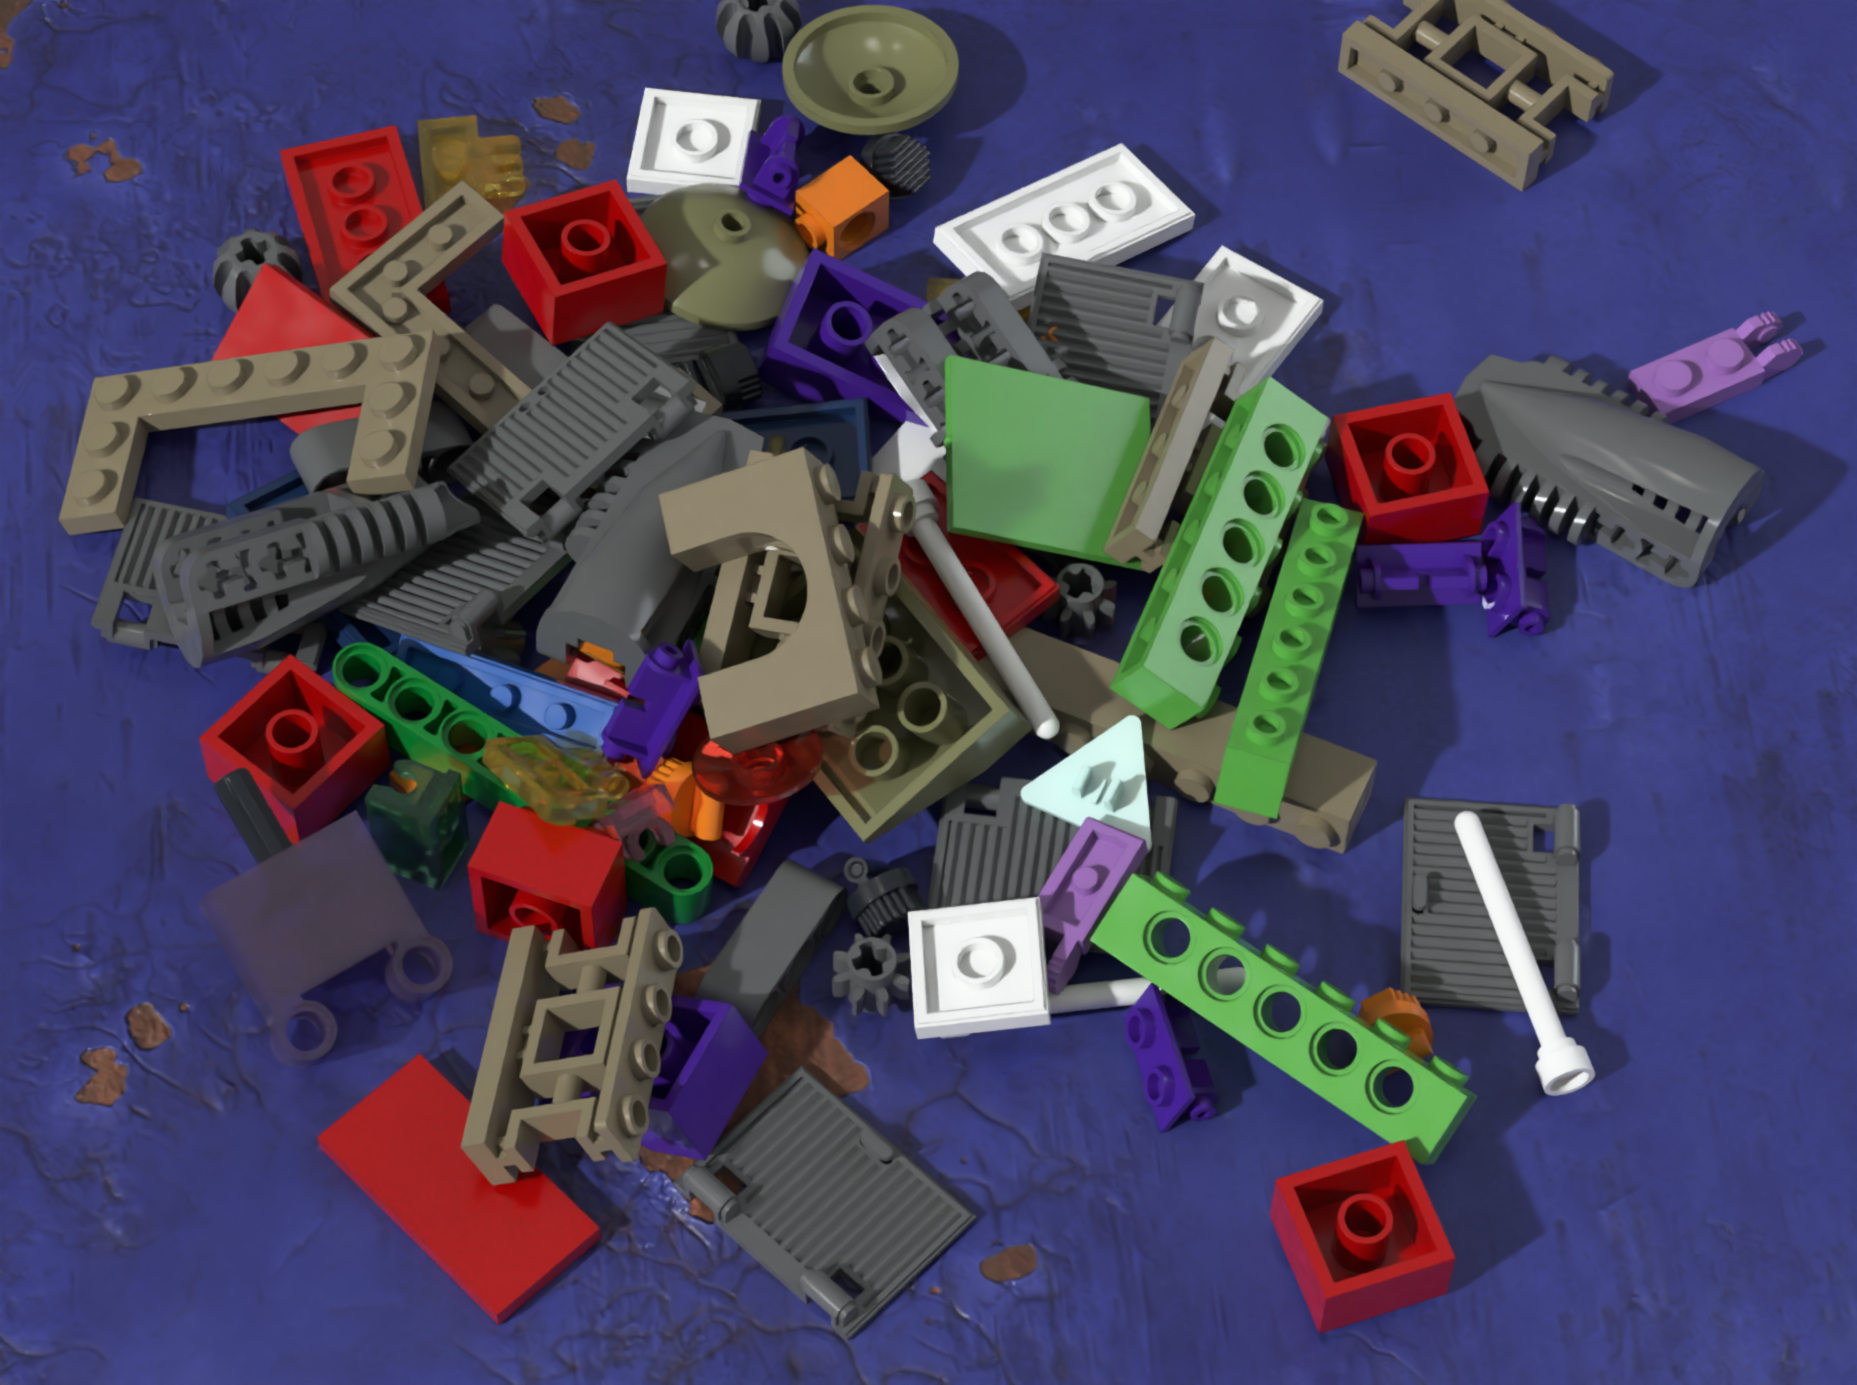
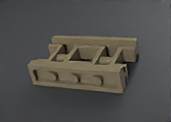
M1403 0V4L1413 11L1394 29L1370 14L1363 23L1356 20L1342 34L1338 72L1521 192L1537 179L1539 164L1541 162L1546 164L1552 158L1557 135L1545 126L1563 108L1588 123L1595 114L1600 115L1608 106L1614 73L1604 66L1599 59L1577 49L1557 36L1552 29L1538 24L1513 8L1506 0ZM1442 16L1458 25L1450 35L1434 26ZM1415 42L1431 51L1423 59V62L1406 52ZM1471 48L1506 70L1487 89L1452 67ZM1534 75L1552 86L1543 95L1526 85ZM1507 102L1525 112L1516 120V123L1498 112Z
M1215 336L1182 359L1108 536L1103 552L1121 564L1137 556L1142 560L1139 567L1148 573L1164 564L1181 526L1175 520H1171L1162 526L1169 508L1171 507L1185 516L1223 430L1214 423H1211L1202 430L1207 415L1210 411L1226 422L1235 400L1242 395L1238 390L1247 367L1238 361L1230 366L1229 362L1234 349ZM1329 417L1318 441L1323 445L1322 452L1313 467L1304 474L1298 488L1303 492L1302 499L1308 498L1309 492L1304 487L1309 474L1320 463L1327 449V443L1323 439L1331 421ZM1301 502L1294 513L1284 521L1278 535L1283 540L1282 547L1273 562L1262 573L1258 583L1262 587V594L1256 606L1246 616L1249 619L1255 617L1261 611L1270 596L1271 588L1266 584L1272 569L1281 561L1287 551L1290 539L1286 537V533L1291 520L1298 515Z
M750 450L746 466L776 455L774 453ZM861 470L854 501L841 499L835 502L834 506L838 524L840 520L868 525L860 558L855 555L854 561L848 563L852 586L857 585L868 610V622L861 625L866 647L870 646L878 658L883 650L886 637L883 617L888 596L895 594L900 581L901 565L898 555L903 534H907L913 526L916 502L913 496V489L896 474L882 472L878 476L874 472ZM764 550L721 564L699 653L706 674L749 661L756 633L762 637L783 640L782 644L792 635L799 623L781 620L779 616L792 564L802 566L796 554L783 550ZM701 699L700 702H699L697 705H698L699 707H701L702 709H704V708H703L702 699ZM867 713L813 729V731H831L840 737L852 739L855 736L858 722H862Z
M655 907L640 909L638 920L635 916L623 918L617 945L585 951L579 948L565 929L554 930L551 940H547L536 925L512 929L460 1146L492 1185L517 1182L519 1170L521 1172L534 1171L540 1142L575 1137L594 1162L606 1160L610 1150L616 1154L622 1163L638 1160L642 1136L646 1133L649 1126L648 1107L654 1078L659 1075L661 1068L660 1049L665 1025L672 1015L671 996L676 972L683 962V946L678 933L669 927ZM624 981L623 989L620 986L605 988L606 984ZM560 988L562 991L577 989L575 994L559 996ZM599 1027L594 1054L559 1059L565 1032ZM601 1090L599 1100L597 1097L581 1099V1095L584 1092ZM536 1097L538 1100L553 1098L552 1104L534 1106Z

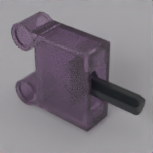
M246 768L233 770L214 784V791L258 865L204 894L198 906L271 1029L269 1043L273 1054L281 1063L291 1068H306L315 1065L328 1053L336 1040L337 1024L333 1014L326 1006L316 1001L303 1000V998L388 951L390 957L385 965L384 977L388 988L397 998L406 1002L419 1003L431 998L447 983L452 973L453 959L448 947L440 939L428 934L356 810L292 845L249 770ZM419 953L426 956L432 962L434 968L433 981L425 985L410 981L402 968L405 955ZM297 1018L311 1021L317 1027L320 1034L318 1047L310 1051H302L293 1047L286 1035L288 1022Z

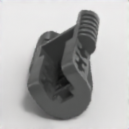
M976 271L950 285L936 299L928 302L922 309L911 307L883 322L864 342L866 348L874 356L899 396L934 432L930 440L936 448L944 445L946 437L945 359L949 355L962 357L969 351L974 360L1063 379L1061 373L1068 368L1062 357L1054 361L1050 360L1000 285L993 277L980 271ZM946 312L949 319L937 326L934 321ZM956 330L962 340L951 346L946 337ZM1071 376L1065 379L1069 381L1078 382L1075 376ZM946 454L943 456V459H944L945 462H946ZM1021 547L1027 552L1037 554L1058 575L1064 569L1065 561H1070L1072 564L1083 563L1088 565L1094 562Z
M1490 354L1465 377L1454 398V402L1487 487L1489 488L1492 485L1490 497L1502 504L1512 496L1509 507L1515 501L1520 502L1521 514L1531 506L1529 518L1535 519L1539 525L1551 517L1548 530L1558 536L1562 535L1569 527L1567 541L1578 547L1587 539H1590L1671 585L1689 588L1694 586L1713 560L1716 545L1723 537L1725 527L1727 525L1739 524L1759 498L1765 470L1751 462L1749 463L1705 437L1668 425L1669 417L1658 410L1648 418L1650 406L1640 400L1635 401L1629 408L1630 395L1620 389L1609 397L1611 385L1601 379L1597 380L1590 387L1592 374L1580 368L1571 376L1573 364L1556 354L1551 355L1544 364L1537 361L1518 362ZM1637 486L1645 489L1643 496L1634 491ZM1660 496L1668 499L1664 510L1654 505ZM1683 506L1691 509L1685 524L1675 518ZM1709 517L1701 534L1696 532L1704 519Z
M694 411L663 440L658 439L654 442L650 438L643 437L606 471L605 478L599 483L595 495L590 498L585 508V512L577 520L575 529L570 532L566 539V551L576 564L551 607L545 610L536 630L537 652L570 665L579 654L584 643L589 642L614 652L613 662L625 666V686L628 688L649 649L657 648L661 642H668L682 650L688 639L694 641L706 617H709L721 564L694 572L671 556L658 495L746 466L750 450L762 452L764 437L731 419ZM644 626H646V628H645V630H644V632H643V634H642V633H641V630L643 629Z
M418 474L415 489L363 497L354 495L349 485L345 483L174 535L164 540L155 550L152 559L153 574L167 622L175 641L192 667L200 668L260 649L370 593L436 542L446 539V537L459 530L480 523L481 519L477 508L470 503L459 500L449 490L445 482L438 481L428 485ZM213 539L212 544L208 545L207 542ZM184 550L188 556L182 562L179 575L171 573L170 566L179 563V551ZM239 551H240V557H238V556L235 555V554H236L237 552H239Z

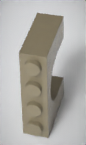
M801 447L658 495L671 556L692 571L697 572L759 551L783 550L797 555L806 575L807 602L803 616L795 631L780 647L762 657L697 677L710 740L732 754H737L880 708L875 686L882 684V672L875 652L870 646L866 647L861 625L868 622V610L857 585L852 586L848 563L853 562L855 559L854 548L847 529L843 524H838L834 503L841 500V491L836 474L830 464H823L807 449Z

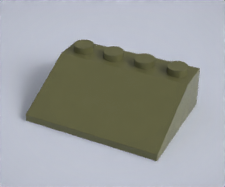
M854 526L848 533L853 544L854 554L860 558L866 534ZM902 571L895 594L888 596L883 617L886 637L883 650L877 658L882 672V684L875 686L880 708L867 712L865 719L860 723L858 722L855 736L852 739L840 737L831 731L819 732L813 730L781 739L783 744L866 844L871 843L986 771L1033 729V726ZM805 572L786 587L779 619L800 622L807 602ZM756 633L749 661L774 651L782 645L783 640L762 637Z

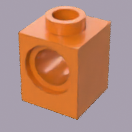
M851 155L795 191L796 219L794 226L810 249H818L829 256L842 260L889 228V190Z

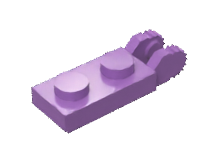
M1768 311L1747 319L1737 330L1730 328L1631 370L1627 384L1641 402L1650 406V416L1658 410L1669 417L1668 425L1761 386L1763 380L1775 376L1796 364L1801 359L1800 356L1803 354V349L1794 338H1788L1780 343L1777 342L1768 346L1757 357L1753 355L1750 351L1751 349L1771 341L1780 332V328L1783 327L1778 316L1773 311Z
M1089 816L1082 823L1038 895L1042 906L1044 940L1046 938L1059 944L1052 955V959L1047 964L1049 992L1057 995L1064 990L1065 986L1067 987L1068 981L1071 980L1077 970L1080 955H1086L1093 944L1090 938L1131 874L1136 873L1148 853L1145 839Z

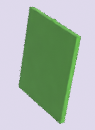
M949 355L945 359L946 437L944 439V447L946 448L947 532L1145 571L1139 567L1142 560L1137 556L1121 564L1103 552V549L1151 436L1149 398Z

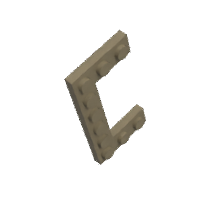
M462 180L330 288V301L345 315L376 337L434 329L443 345L434 393L481 435H484L532 390L425 297L503 232L504 215ZM680 367L677 368V369H679L680 371H682L684 374H686L687 376H689V375H688L686 372H684ZM695 381L697 385L694 386L696 389L691 393L692 396L706 402V414L722 417L723 404ZM549 487L545 490L554 499H561L559 495L555 493L553 490H551ZM588 487L579 496L582 500H590L595 495L596 489Z
M434 329L96 377L93 381L58 520L68 535L124 528L130 512L149 432L362 403L346 479L353 494L363 497L415 489L443 345Z

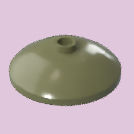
M857 5L826 13L809 22L797 32L784 53L782 62L783 85L793 105L817 124L845 134L877 136L907 130L938 113L949 102L957 87L959 60L951 38L940 26L923 15L894 6Z
M696 184L680 187L654 200L640 217L668 263L664 307L687 321L707 328L723 331H748L776 323L791 284L810 255L808 247L796 230L793 221L785 213L777 208L768 209L754 202L746 194V191L737 187L719 184Z

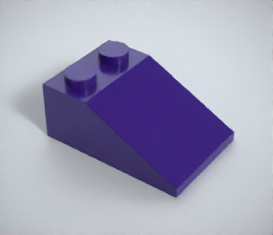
M813 248L791 284L758 364L760 381L807 403L867 397L869 415L871 417L900 423L907 421L928 427L899 396L864 343L883 322L911 307L922 309L928 302ZM945 312L934 322L938 326L947 321L949 317ZM956 330L946 337L951 346L962 340ZM968 352L964 354L962 357L966 358Z
M606 984L605 988H611V987H617V986ZM672 995V1015L665 1025L660 1049L661 1068L659 1075L654 1078L648 1107L649 1126L646 1133L642 1136L641 1146L655 1152L706 1161L768 1052L733 1004ZM599 1027L565 1032L559 1059L594 1054ZM601 1090L584 1092L581 1095V1099L597 1097L599 1100ZM553 1098L540 1099L539 1101L552 1104Z

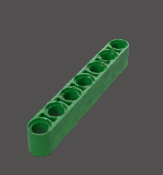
M356 642L345 646L337 653L332 669L333 686L385 725L389 747L493 812L499 801L519 808L533 806L545 811L555 820L579 828L585 826L596 827L604 830L615 840L623 842V844L638 846L642 849L640 853L624 855L628 897L646 908L655 907L663 919L675 924L694 922L706 913L711 899L713 864L709 855L701 847L665 827L658 820L382 648L371 643ZM357 679H369L375 682L368 687L350 685L352 681ZM412 711L428 715L426 718L418 721L402 717L404 714ZM464 744H472L480 747L481 750L472 754H463L457 752L455 748ZM517 777H525L535 783L524 788L512 786L508 781ZM568 811H580L588 817L581 821H569L561 815ZM675 878H687L694 881L697 885L689 889H678L671 886L668 882Z

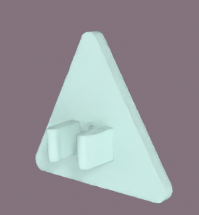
M1134 715L1127 716L1028 783L1021 790L1022 801L1077 827H1081L1088 816L1145 839L1149 853L1152 849L1140 719Z

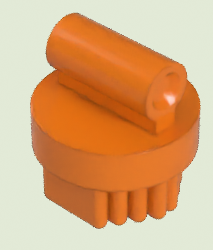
M670 757L663 761V765L658 766V771H654L652 777L647 778L643 807L646 811L656 816L662 825L683 837L696 836L708 841L718 840L721 838L728 783L721 779L714 769L696 761L683 762Z
M1389 987L1361 1001L1358 1017L1372 1026L1378 1017L1391 1023L1413 1039L1407 1049L1421 1059L1433 1054L1431 1048L1434 1039L1433 1030L1428 1015L1420 1006L1416 996H1409L1408 993L1402 994L1400 990L1394 991L1393 988ZM1394 1068L1391 1071H1389L1386 1076L1396 1071H1399L1402 1068Z

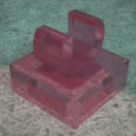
M643 784L589 815L594 827L604 830L613 839H619L620 842H623L624 856L631 862H641L646 859L644 851L639 845V836L646 828L653 831L660 846H669L675 842V833L672 826L660 817L676 808L665 784Z

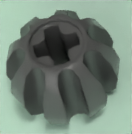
M722 0L718 4L715 14L716 29L719 38L724 41L726 49L739 59H752L756 64L766 63L769 58L782 57L788 44L802 26L801 9L797 0Z
M257 228L245 229L240 236H230L219 247L217 259L213 262L212 266L213 286L228 309L237 313L264 263L276 264L302 283L301 259L296 250L292 249L288 239L274 231L259 232Z

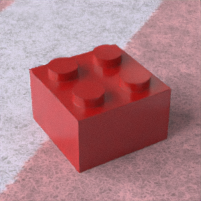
M616 179L504 212L502 262L551 346L594 334L609 321L620 326L663 312L668 263Z
M1451 392L1332 416L1325 461L1342 507L1364 513L1356 545L1437 543L1480 534L1489 489Z
M291 654L199 737L208 778L216 783L220 778L233 770L240 768L249 770L290 842L301 850L391 766L385 725Z
M499 801L468 864L477 932L509 942L512 929L536 925L547 940H551L554 930L565 929L582 951L611 946L628 910L623 842L615 840L610 834L596 827L585 826L579 828L555 820L545 811L533 806L519 808Z
M1404 1140L1275 1180L1270 1218L1319 1334L1447 1294L1456 1257Z

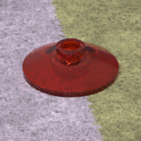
M814 729L737 754H732L713 742L708 735L694 753L692 772L698 788L705 795L718 802L736 806L763 805L789 797L809 784L821 768L824 756L821 739Z

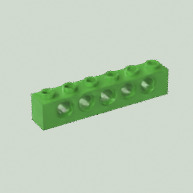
M1268 376L1235 400L1110 685L1111 690L1169 730L1174 729L1193 716L1197 718L1203 717L1216 702L1221 690L1220 686L1216 684L1222 668L1234 657L1241 644L1242 638L1237 632L1242 620L1253 610L1261 597L1262 587L1258 585L1264 569L1273 562L1282 547L1283 540L1278 535L1284 521L1294 513L1302 500L1303 492L1298 488L1304 474L1313 467L1323 449V445L1318 441L1328 417L1271 376Z
M1307 498L1302 499L1227 741L1214 803L1274 819L1278 818L1351 568L1364 513L1345 509L1331 503H1322Z
M1157 870L1153 878L1137 873L1131 874L1090 938V941L1392 1144L1404 1140L1411 1157L1420 1164L1429 1165L1436 1162L1478 1097L1463 1087L1469 1078L1468 1075L1437 1055H1434L1430 1063H1427L1407 1049L1413 1039L1384 1019L1378 1017L1372 1026L1352 1013L1351 1010L1357 1002L1332 984L1322 980L1316 989L1295 975L1301 966L1299 962L1268 943L1261 952L1240 938L1246 929L1241 923L1215 907H1212L1207 915L1186 902L1191 891L1159 870ZM1181 920L1189 929L1190 944L1183 954L1178 957H1172L1164 948L1163 933L1170 923ZM1235 956L1242 962L1246 976L1242 987L1237 992L1228 994L1218 984L1217 971L1225 959ZM1285 993H1290L1300 1004L1301 1017L1293 1029L1285 1032L1274 1023L1272 1007L1278 997ZM1340 1030L1350 1033L1357 1044V1054L1354 1061L1344 1069L1333 1065L1327 1055L1329 1039ZM1397 1067L1404 1069L1411 1076L1414 1085L1410 1100L1400 1107L1391 1104L1385 1098L1382 1089L1383 1080L1387 1073Z

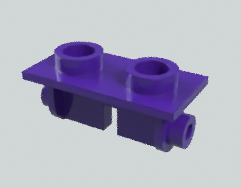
M788 114L780 115L772 121L764 135L752 129L750 130L738 185L740 189L746 191V194L754 202L768 209L777 208L790 216L794 210L795 191L798 186L802 157L795 154L805 136V127L799 118Z
M1516 501L1496 521L1487 525L1481 538V555L1485 559L1487 569V589L1483 591L1482 604L1484 609L1487 610L1488 637L1492 638L1507 624L1517 626L1519 632L1523 635H1538L1543 632L1544 625L1550 619L1547 583L1527 577L1529 575L1540 579L1546 573L1545 531L1539 527L1535 519L1521 518L1520 502Z
M1482 542L1356 545V607L1481 604V591H1486L1487 569L1485 565L1481 566Z
M688 639L682 650L668 642H661L657 648L648 650L628 686L631 696L646 700L644 705L622 698L601 733L604 741L601 746L602 751L608 757L619 761L624 760L626 755L635 757L643 779L647 780L660 758H665L669 755L675 744L677 728L688 709L695 707L701 700L697 677L706 675L693 640Z
M1151 983L1126 1013L1123 1020L1125 1023L1126 1040L1134 1050L1144 1081L1145 1098L1153 1108L1160 1133H1165L1182 1114L1189 1113L1191 1120L1196 1122L1213 1117L1217 1112L1215 1104L1219 1101V1095L1214 1087L1206 1060L1183 1059L1182 1055L1196 1054L1201 1048L1190 1016L1189 1007L1169 993L1161 995L1159 987Z

